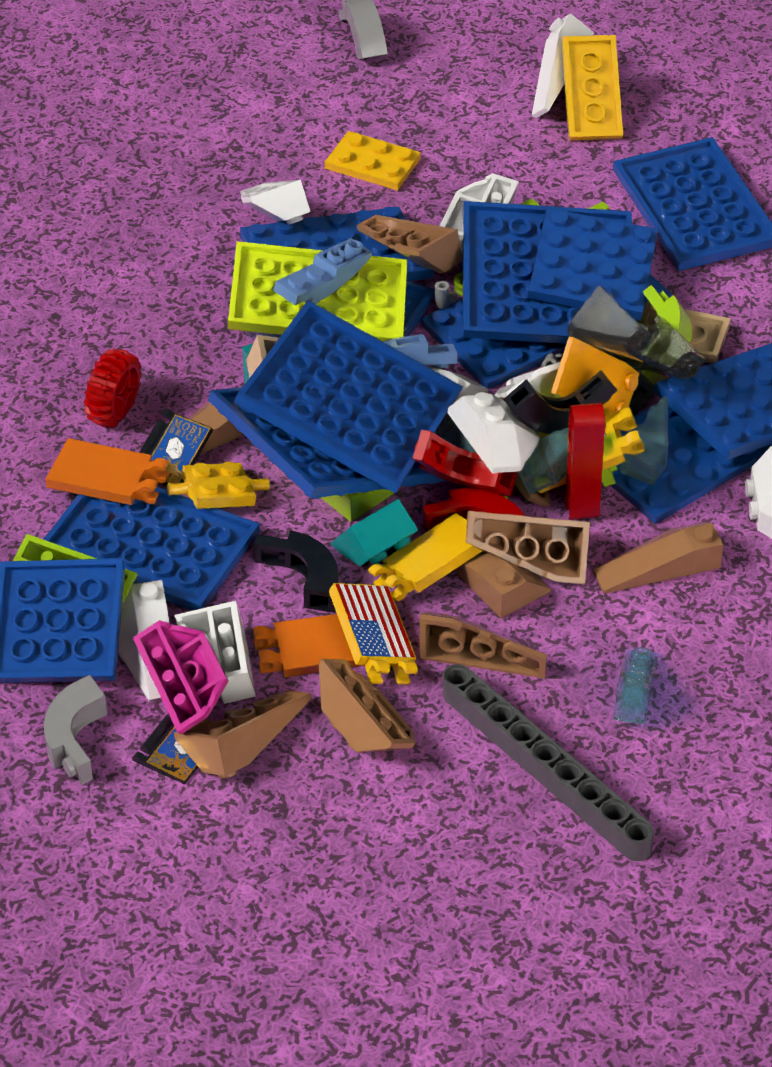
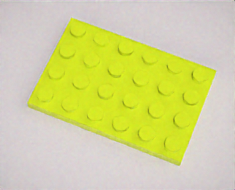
M237 241L227 329L282 335L305 305V302L297 305L292 304L273 291L277 280L313 264L315 254L323 250ZM372 256L352 278L331 295L316 303V305L382 342L403 337L407 259Z

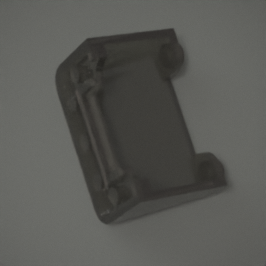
M600 285L568 325L567 331L570 337H574L626 362L633 369L678 379H687L695 376L706 361L666 319L657 315L654 319L657 323L647 327L642 323L639 324L613 298L614 296Z

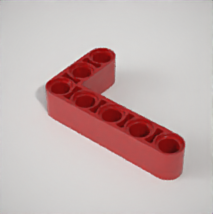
M602 403L570 405L566 484L561 486V489H564L563 499L566 511L569 510L568 520L596 518L600 515L605 437V413Z

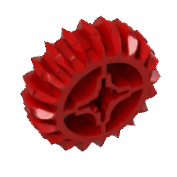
M113 348L112 350L108 349L105 354L100 356L99 361L95 362V368L90 372L91 376L89 381H87V389L84 392L86 398L83 401L85 414L93 423L105 428H114L135 404L136 397L139 395L138 390L141 386L140 378L142 377V372L140 371L142 367L138 357L129 353V351Z

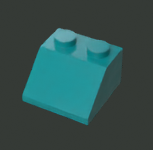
M397 499L349 527L330 544L340 554L359 567L368 561L371 565H374L388 556L385 551L394 547L398 551L411 543L410 536L418 531L400 500Z

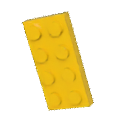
M616 35L563 36L562 54L569 141L621 139L623 137Z

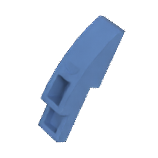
M350 238L315 254L313 264L277 280L273 291L294 305L302 302L306 303L308 300L316 304L352 278L372 257L373 252L364 247L361 242Z
M424 334L405 336L384 342L423 365H432L434 368H447L450 364H457V351L453 344L428 345Z

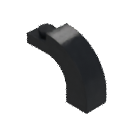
M600 370L577 391L565 397L550 398L544 396L526 379L507 395L504 401L516 417L529 428L544 434L564 435L568 434L570 405L605 404L617 389L604 372Z
M290 530L288 539L257 535L254 543L255 563L286 567L298 571L306 578L303 588L304 608L335 613V607L329 590L333 583H339L337 563L332 553L318 540L296 531Z

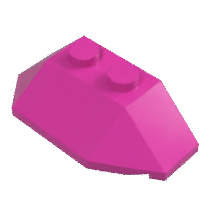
M159 620L134 636L133 640L177 732L181 735L206 719L229 682L206 634L203 631L172 625Z

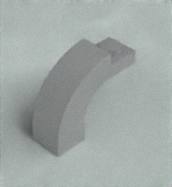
M341 0L343 9L338 10L340 21L347 20L350 25L357 58L363 59L388 54L381 20L373 0Z
M90 675L63 689L50 704L44 719V735L50 763L54 769L63 765L69 777L75 776L81 785L93 780L91 760L77 743L75 737L84 726L108 715L105 695Z

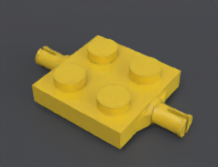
M235 462L183 465L181 476L185 483L167 484L169 496L186 494V496L193 500L196 509L255 506V491H269L270 489L268 478L251 479L246 475L242 464Z

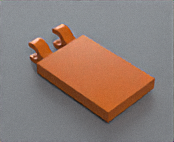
M67 438L45 481L47 488L128 505H132L135 499L155 504L159 493L154 492L158 482H166L170 473L165 471L168 465V460L156 458L152 460V455Z
M337 614L274 622V630L267 626H256L253 628L255 650H260L258 651L260 674L283 671L285 678L318 673L321 659H345L352 667L363 666L355 664ZM278 647L279 653H276L267 648Z

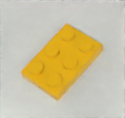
M347 131L325 160L324 166L325 169L398 191L420 161L421 152Z

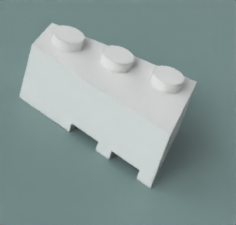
M227 602L174 615L178 626L203 631L206 634L229 680L220 696L224 704L256 697L245 628L237 602Z

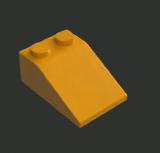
M569 337L551 394L557 398L568 396L602 370L617 389L610 400L603 404L604 409L608 408L611 415L622 408L629 407L633 392L638 386L639 373L626 362L574 337Z

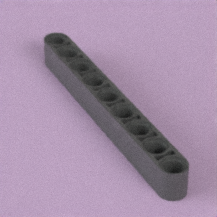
M452 664L444 670L442 694L448 704L625 857L633 861H643L651 855L654 829L648 820L468 667L461 664Z

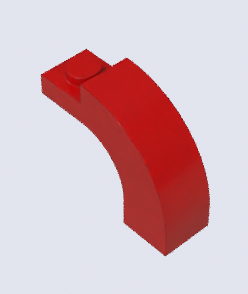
M421 430L412 458L420 463L419 468L441 479L467 488L481 489L507 497L511 496L518 471L491 473L477 453L452 445L432 431Z
M473 488L449 490L448 500L423 506V526L426 532L455 513L466 520L468 511L525 516L520 508L509 499L493 492Z

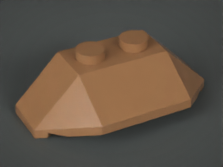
M321 659L319 663L321 710L329 718L331 725L347 740L348 746L351 749L363 753L410 749L414 747L415 732L379 689L370 684L362 674L352 670V665L345 659Z

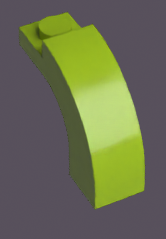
M650 285L642 292L658 314V325L653 336L630 355L644 375L655 386L656 382L667 379L684 360L692 339V324L688 313L674 295L669 298L664 291L658 293Z

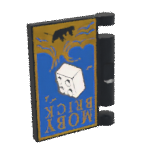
M164 409L161 415L165 419L170 420L169 423L157 420L139 453L152 455V460L156 458L168 460L165 471H169L170 475L163 484L184 483L181 476L183 465H194L213 429L173 413L168 409Z
M168 713L140 747L141 751L149 754V756L146 757L143 753L136 752L132 760L185 785L198 769V766L175 740L174 732L177 730Z

